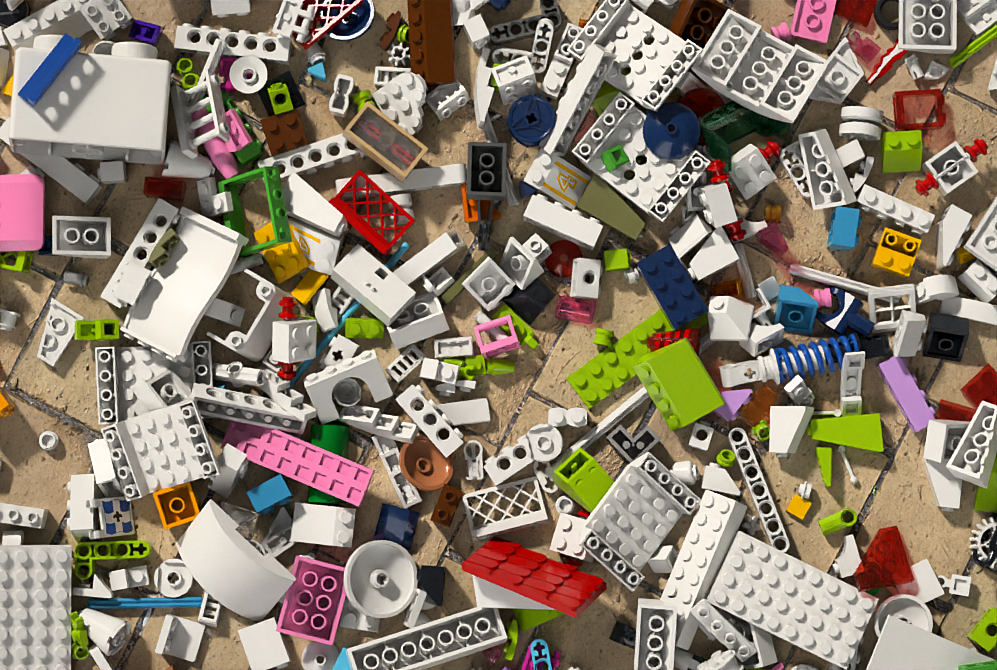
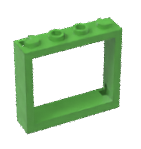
M264 166L218 182L219 194L231 192L233 211L223 214L225 227L246 237L237 186L264 177L275 239L249 248L247 243L246 246H242L238 257H245L292 242L278 166Z

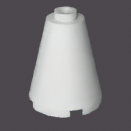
M170 140L161 176L206 179L214 175L216 166L213 165L211 159L198 153V157L191 159L181 152L179 142Z
M89 608L81 609L78 612V616L83 617V627L86 629L88 637L107 656L115 655L126 642L123 640L125 635H130L131 624L129 622Z

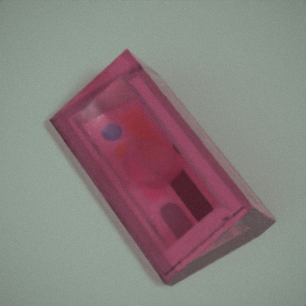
M559 294L554 317L592 324L596 301Z

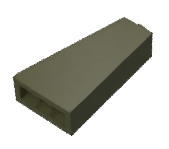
M594 174L577 203L576 209L601 221L605 226L633 242H636L637 238L641 240L646 232L644 229L645 223L602 178Z

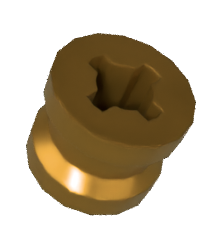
M765 204L764 220L766 223L771 221L780 224L781 205L771 206L770 204Z

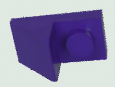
M135 19L128 37L157 47L163 28L159 25Z

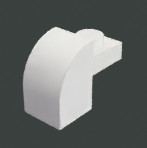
M951 275L930 276L924 278L923 282L914 285L916 305H921L934 299L945 301L959 295L956 279Z
M424 358L419 377L456 385L460 366Z

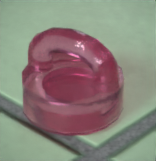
M498 646L495 649L491 647L483 650V654L489 658L487 663L492 666L497 663L503 652V649Z

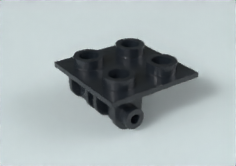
M290 71L266 81L264 87L258 91L269 117L275 115L267 89L271 88V85L275 83H286L293 109L305 105ZM282 93L277 94L275 100L281 101L285 95Z

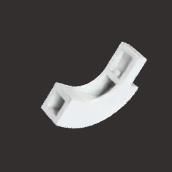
M215 298L204 316L240 327L245 309Z

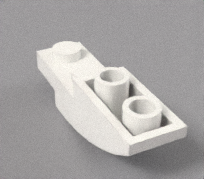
M567 23L539 90L540 94L557 100L575 58L567 49L583 28Z

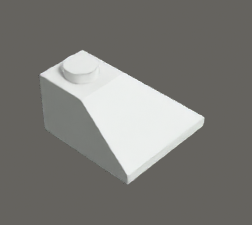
M711 296L708 309L711 341H748L754 306L731 296Z

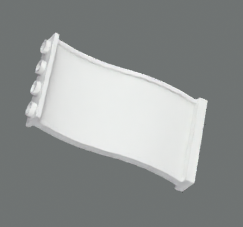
M182 206L179 212L181 218L175 231L181 240L178 241L174 248L166 251L171 256L167 263L151 271L152 276L136 307L131 305L123 326H119V329L125 332L123 336L131 340L139 339L137 343L148 348L151 345L153 346L152 351L160 355L165 352L167 353L166 358L174 362L178 359L185 363L184 355L197 325L224 286L237 261L242 246H246L249 239Z

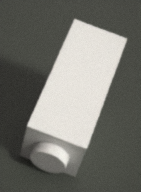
M770 406V453H776V457H788V453L795 454L814 412V407Z
M97 439L89 443L88 448L97 485L106 498L123 495L124 492L105 440Z
M923 458L922 463L936 506L942 507V511L947 512L959 509L962 479L952 475L946 467L948 463H940Z

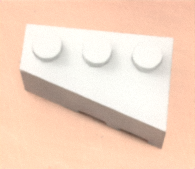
M227 443L217 458L221 474L211 477V482L208 484V488L225 498L229 497L239 479L243 480L249 471L247 455Z
M71 475V482H68V493H71L70 500L67 501L68 512L70 511V518H67V529L71 531L76 542L100 541V538H89V532L96 531V523H99L97 507H85L86 500L98 499V485L95 475Z

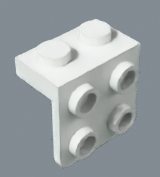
M89 0L80 7V11L101 40L105 38L108 41L116 35L114 31L120 27L123 30L132 24L130 20L133 18L120 0Z

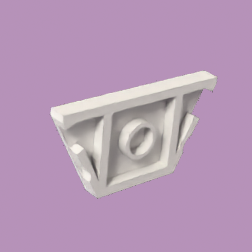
M844 37L827 59L829 64L810 94L809 99L840 105L864 75L846 37Z

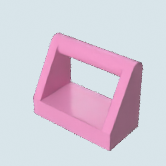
M510 315L474 326L480 351L485 359L521 347ZM507 323L509 324L512 336L484 345L481 332Z

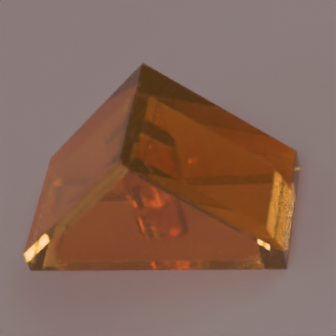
M741 278L710 285L711 296H731L738 300L744 298Z

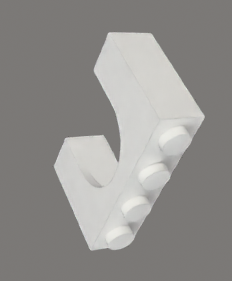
M374 349L364 351L357 357L347 358L335 366H328L321 372L309 374L303 379L307 393L314 408L317 409V415L322 425L340 418L332 399V391L334 386L342 379L356 377L365 381L375 403L393 396Z

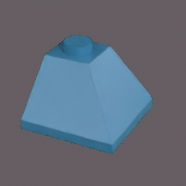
M780 285L773 325L780 323L785 327L784 330L811 334L818 302L798 287Z

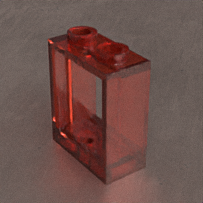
M941 89L895 91L892 94L895 132L940 130L946 124V114L942 111L945 97L944 94H941ZM934 96L936 122L905 124L903 98Z

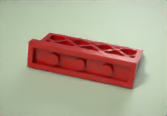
M299 0L303 2L302 10L307 11L308 5H313L316 8L313 27L308 29L309 33H312L311 38L306 43H298L307 50L364 1L356 0L350 5L345 4L346 0H342V4H333V0H329V4H320V0ZM319 9H328L327 17H318ZM332 9H341L337 17H331ZM299 16L297 21H300L301 27L304 18ZM317 21H326L324 28L316 29ZM293 32L292 36L295 39H297L298 35L295 32Z
M360 169L341 191L329 201L356 230L384 255L390 253L391 248L416 221ZM362 176L366 180V188L356 189V180ZM377 190L380 193V201H370L369 191ZM356 191H366L367 202H356ZM346 192H353V202L351 203L344 202L341 197ZM380 203V214L370 215V204ZM383 203H391L394 208V214H384ZM367 204V215H359L357 213V205ZM394 216V227L384 228V217ZM397 216H405L410 220L404 227H397ZM381 217V228H373L370 218ZM384 230H394L395 238L390 243L384 237Z

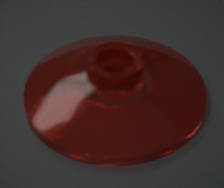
M569 240L556 241L549 246L552 254L545 259L546 267L556 277H571L573 259L583 258L582 252L575 243ZM566 255L568 259L563 262L560 257Z

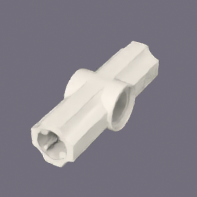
M232 362L229 365L212 363V374L215 380L231 382L234 387H242L245 384L263 386L265 383L266 373L264 370L243 367L241 362Z

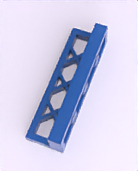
M65 33L18 92V96L34 107L82 47L81 40L77 37L74 39Z

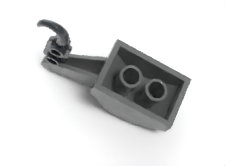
M468 142L466 199L477 200L478 251H488L494 200L505 201L507 143ZM480 200H490L488 217L481 224Z

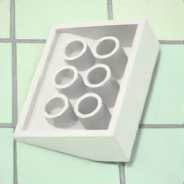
M899 0L898 49L933 54H953L956 51L957 0Z

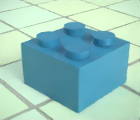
M836 206L832 210L827 241L828 249L849 252L855 248V245H858L859 234L856 232L862 222V215H859L860 209Z
M279 474L246 492L256 512L265 515L274 511L275 505L280 504L283 506L291 502V497L294 496L283 474Z

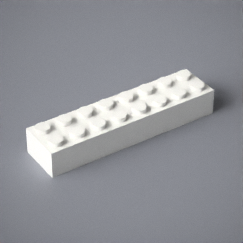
M709 490L704 492L660 598L661 601L677 605L675 646L685 650H689L700 623L690 612V609L702 599H707L748 507L738 501Z
M476 607L346 649V656L351 670H423L503 644L507 640V635L497 608Z

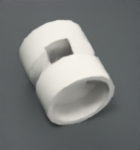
M411 194L390 196L415 219L414 211L410 209L412 206ZM387 203L388 209L392 211L389 214H394L393 205ZM389 216L391 225H394V216ZM397 216V225L406 224L410 221L405 216Z

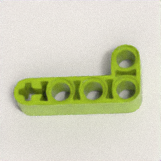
M145 540L79 543L74 551L75 574L80 579L93 577L96 559L148 557L152 553V545ZM122 544L128 548V552L125 555L119 553V547ZM142 544L143 547H147V551H144L143 555L142 551H133V547H142ZM102 545H106L109 550L105 556L100 554V547ZM83 546L89 548V554L86 557L82 556L80 552ZM84 565L88 566L90 570L87 576L81 573V568Z

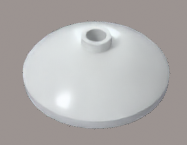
M899 594L891 596L883 601L876 611L874 629L878 639L888 615L932 633L933 620L930 610L924 602L912 595Z

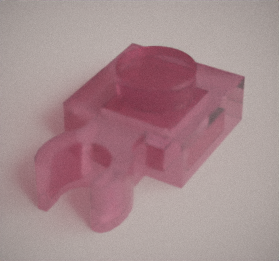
M854 31L852 34L856 37V40L852 41L848 37V43L856 46L857 48L854 53L869 64L881 48L868 37L862 40L859 33Z

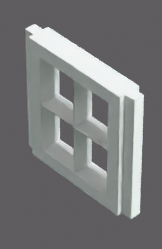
M914 284L868 289L869 320L875 323L871 334L896 331L899 320H895L894 310L909 309L910 312L916 313ZM908 295V305L894 306V296ZM890 297V307L876 309L875 299ZM890 311L891 321L877 322L876 312Z

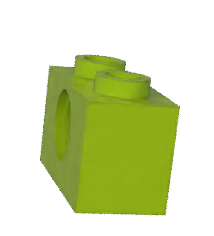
M992 606L989 607L967 636L986 652L994 651L997 648V609ZM990 625H993L996 629L995 634L992 636L987 633V628Z

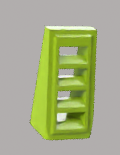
M816 447L815 453L823 484L825 487L832 486V448Z

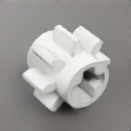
M402 43L399 46L392 44V51H387V54L392 55L388 61H394L396 67L401 63L405 66V60L410 59V55L406 54L409 51V47L404 49ZM397 51L402 53V58L396 56L395 53Z

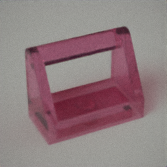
M776 222L755 234L760 244L778 256H783L788 251V245Z

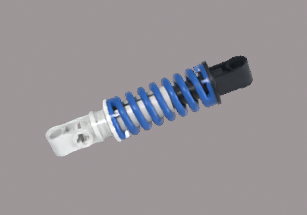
M852 332L847 337L839 336L838 340L835 338H829L828 342L819 340L817 345L812 341L808 343L807 347L805 344H799L797 349L791 345L787 351L782 347L771 348L768 356H757L756 360L720 366L723 387H733L761 380L763 383L770 379H774L778 385L787 380L788 375L791 381L795 378L794 374L799 373V376L803 379L805 378V372L808 371L811 377L815 376V370H819L820 374L823 375L825 374L826 365H829V370L833 373L835 372L834 363H839L840 370L842 369L845 353L865 351V359L890 355L888 334H877L859 339L858 334ZM748 368L752 370L749 375L746 374Z

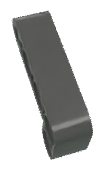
M540 0L541 15L493 26L489 31L490 42L498 46L533 38L536 31L531 30L529 25L531 23L538 24L544 18H554L558 21V24L554 26V32H557L561 27V15L557 0H550L554 4L551 8H546L543 5L546 0ZM544 24L542 35H546L549 29L548 25ZM518 27L521 29V33L514 35L511 33V29ZM505 29L508 30V37H506ZM495 32L500 34V39L496 38Z

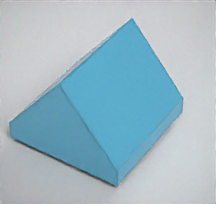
M322 62L308 68L307 71L310 76L322 82L327 81Z

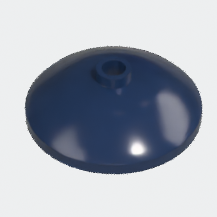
M325 0L323 4H329V0ZM333 0V4H342V0ZM346 0L345 4L351 5L356 0ZM363 0L364 2L326 34L338 41H351L364 35L372 26L375 18L373 1ZM320 9L319 17H327L328 9ZM332 9L331 17H337L341 9ZM320 21L322 28L326 26V21Z
M664 103L657 111L652 110L644 121L643 138L645 144L653 154L662 159L676 160L689 155L695 149L700 139L701 128L696 114L689 107L680 103ZM674 126L675 130L673 132L668 131V127Z

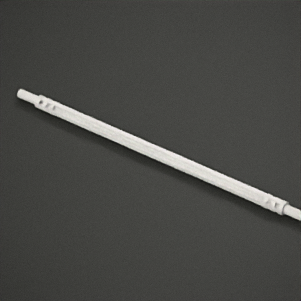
M709 332L692 347L697 356H699L716 341H711ZM645 387L641 388L555 459L556 462L551 465L553 471L579 448L587 449L650 396Z

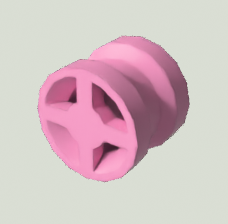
M785 22L781 23L778 27L773 26L770 28L772 36L782 41L792 39Z
M825 288L823 291L813 290V299L818 302L817 308L821 306L831 307L829 288Z

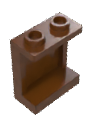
M444 484L430 520L450 527L463 491Z

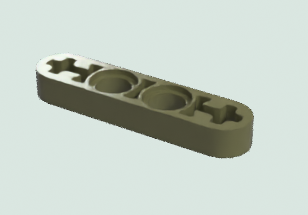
M492 246L440 299L446 305L450 304L465 289L462 283L487 257L494 260L500 252Z

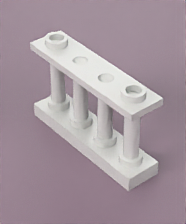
M208 69L204 71L206 81L188 90H183L177 85L170 88L181 152L191 159L198 157V145L219 136L226 142L230 141V128L226 121L220 89L221 81L217 74L212 73ZM208 89L209 97L189 106L188 100L190 97ZM211 104L212 113L192 122V113ZM214 120L215 129L195 138V129Z

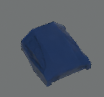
M382 503L373 541H392L405 549L411 550L420 513Z

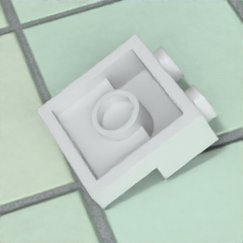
M487 257L462 283L487 311L495 309L499 305V301L504 296H508L516 285L490 257Z

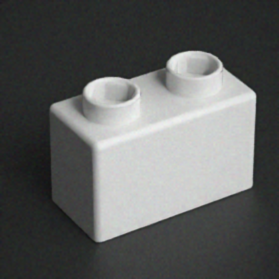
M36 36L33 48L20 47L16 50L9 126V142L12 152L154 165L164 164L172 66L167 60L157 59L158 50L156 47L139 42H118L112 46L111 55L81 53L79 50L34 107L19 97L18 92L63 36Z

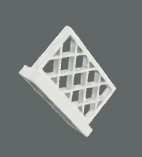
M537 476L462 495L473 541L548 522ZM534 482L536 489L532 495L522 490L525 484ZM512 487L518 490L513 500L504 495L507 488ZM492 492L499 495L494 505L485 500L487 495ZM520 493L530 497L525 507L515 502ZM476 497L481 500L476 510L468 505V498ZM502 497L511 502L506 512L497 507ZM533 499L540 504L541 510L532 512L527 507ZM483 502L493 507L488 516L478 511ZM513 504L523 509L519 516L514 517L509 514ZM495 509L504 514L500 521H494L490 518ZM477 513L485 518V521L481 526L474 527L472 520Z

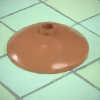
M427 435L416 436L412 444L406 442L400 451V469L406 480L414 487L424 491H435L442 488L451 479L454 467L451 454L446 458Z

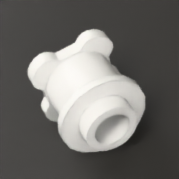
M0 309V312H2L0 329L9 332L12 329H16L17 317L20 318L21 315Z

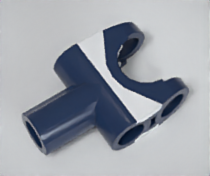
M832 287L830 293L839 301V310L834 314H823L816 311L815 317L828 329L840 336H844L847 330L851 328L867 338L872 332L875 323L859 314L864 303L851 294Z

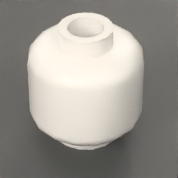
M689 460L676 462L673 465V470H670L686 486L694 485L696 480L699 479L697 465Z

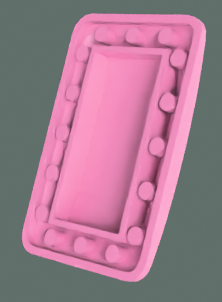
M38 174L0 175V252L36 251L41 249L45 242V181L43 177Z

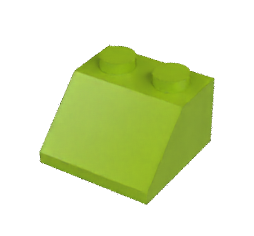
M921 130L883 132L881 134L882 174L921 171Z

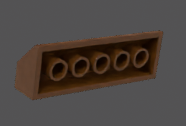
M407 0L411 72L416 75L419 74L425 80L427 87L457 83L452 0Z

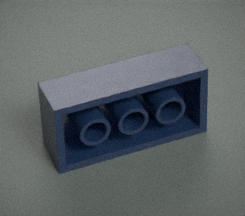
M670 244L636 263L635 266L673 332L709 311Z

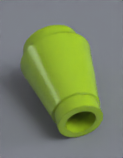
M495 357L486 360V374L494 376L514 373V361Z

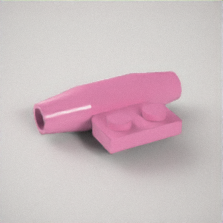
M202 108L192 113L193 122L208 115V111ZM235 108L225 113L226 121L230 128V141L226 142L217 136L202 143L213 164L225 179L240 175L233 152L240 151L253 142ZM214 120L197 128L198 136L215 129Z

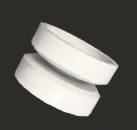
M862 106L842 107L840 118L845 123L839 125L838 135L843 138L860 141L880 140L882 129L876 125L883 122L884 112Z

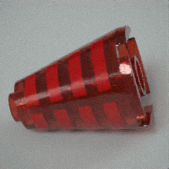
M700 328L652 333V337H648L647 348H650V352H653L687 338L699 357L700 341L697 340V337H701Z

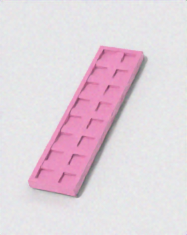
M232 420L220 447L224 449L228 443L245 453L247 460L358 507H361L375 470L277 429Z

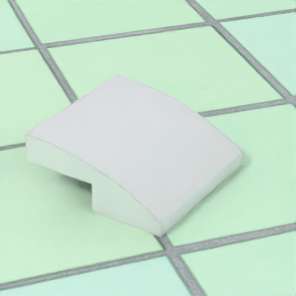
M959 0L957 2V13L977 38L997 24V0Z
M927 559L891 575L899 594L912 595L924 603L945 594Z

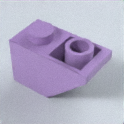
M743 389L721 392L720 394L726 403L713 411L726 422L730 419L734 421L740 413L738 411L742 404L746 406L751 400L752 396L750 394L752 390Z

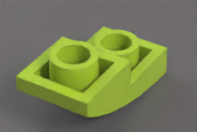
M514 618L512 622L508 621L505 626L507 638L512 641L511 643H506L503 653L506 654L505 658L510 661L513 659L518 639L517 620Z

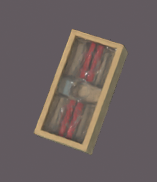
M368 101L342 134L344 138L401 182L405 181L428 150L425 145Z

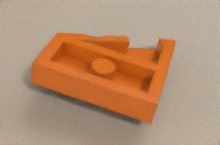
M461 184L465 223L478 222L477 200L466 199V184ZM480 200L481 221L488 217L490 200ZM493 206L492 220L502 219L500 212Z

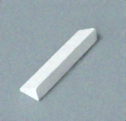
M487 398L437 405L439 408L436 410L440 415L445 414L450 419L451 423L449 425L451 427L490 421ZM417 407L415 409L421 410L423 409V407ZM428 414L425 418L426 422L430 425L435 424L437 421L434 414Z

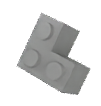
M621 424L605 438L629 464L648 452L661 440L648 425L633 438Z

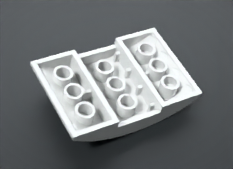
M728 8L691 70L715 90L734 102L766 117L794 123L827 68L829 61L797 44L793 47L761 30V25Z
M210 499L176 543L179 554L194 579L215 600L241 616L261 622L297 578L269 552L263 556L236 531L239 525Z

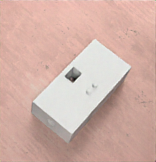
M359 244L332 269L331 279L388 327L414 301L416 292Z

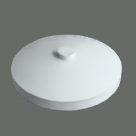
M374 540L361 545L350 556L344 570V589L350 603L359 612L369 617L388 618L399 614L411 603L416 593L418 580L415 562L405 548L392 541Z

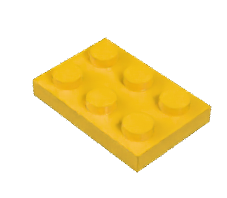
M272 221L253 233L258 244L275 239ZM291 228L292 242L262 251L278 284L287 281L310 266Z

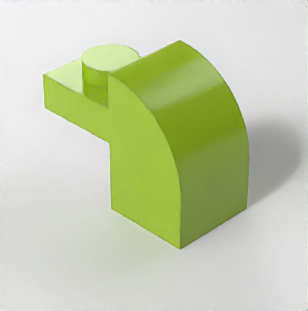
M119 320L75 321V340L110 341L119 339Z

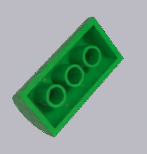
M311 425L310 444L348 459L350 427ZM308 485V502L346 504V501Z

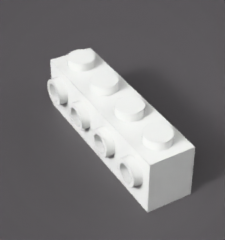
M866 184L861 187L856 198L857 201L854 203L861 211L867 213L870 211L876 214V217L882 220L888 219L898 227L911 229L912 233L919 236L928 233L935 217L932 213Z

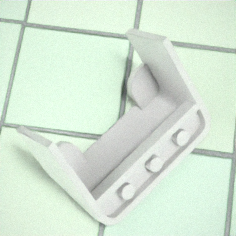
M245 269L244 272L260 282L256 288V294L266 303L247 335L234 331L227 336L225 341L209 331L206 335L248 360L260 362L272 345L273 322L284 320V318L278 317V314L282 312V306L278 305V301L282 300L283 297L292 296L259 275Z

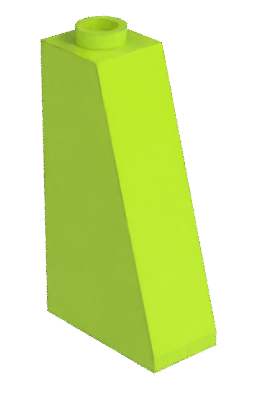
M880 413L813 419L809 421L806 427V435L810 436V440L877 453L884 452Z

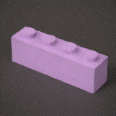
M893 356L876 365L912 432L915 433L927 427L929 420H936L935 417L937 415L931 406L928 407L924 391L918 389L916 385L918 381L915 375L909 373L905 357Z

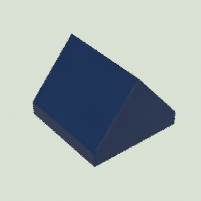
M519 181L518 187L521 200L536 194V188L523 181Z

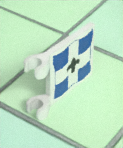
M125 496L85 501L86 508L98 507L101 530L90 531V539L135 534L131 501H126Z

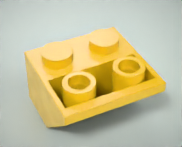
M885 227L874 251L870 266L906 279L910 275L922 240Z

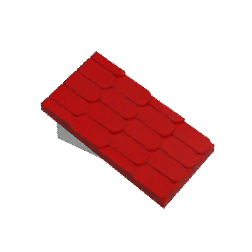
M495 536L461 564L462 570L473 576L477 607L558 610L577 618L607 589L606 582L602 578L578 571L576 567L548 559L544 554L522 548L520 544Z

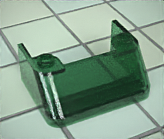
M734 101L705 113L698 119L701 134L711 157L714 160L721 159V162L725 161L726 166L724 169L727 172L732 171L731 147L728 144L753 132H757L763 137L778 134L787 143L791 142V123L766 117Z

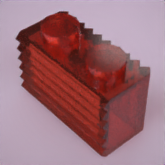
M145 176L143 194L147 198L154 197L155 199L184 201L186 183L183 180Z

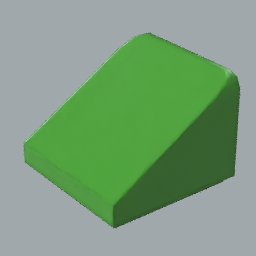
M621 144L606 150L600 156L609 172L630 161Z

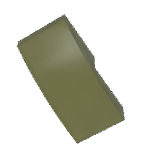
M172 228L161 237L148 260L156 269L167 263L171 256L166 251L174 248L178 241L181 240Z

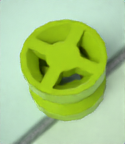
M596 328V338L593 339V344L611 347V337L614 336V332Z

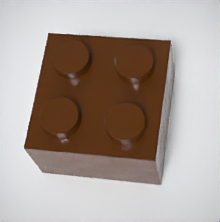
M296 108L260 120L272 157L309 145Z

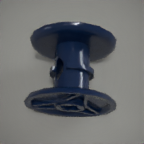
M527 95L520 97L512 104L507 120L510 134L515 141L523 146L535 147L539 146L541 140L551 133L556 117L553 107L546 99L537 95ZM534 118L535 121H533L532 124H529V121H531V119Z

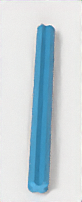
M203 597L89 599L88 608L201 607Z

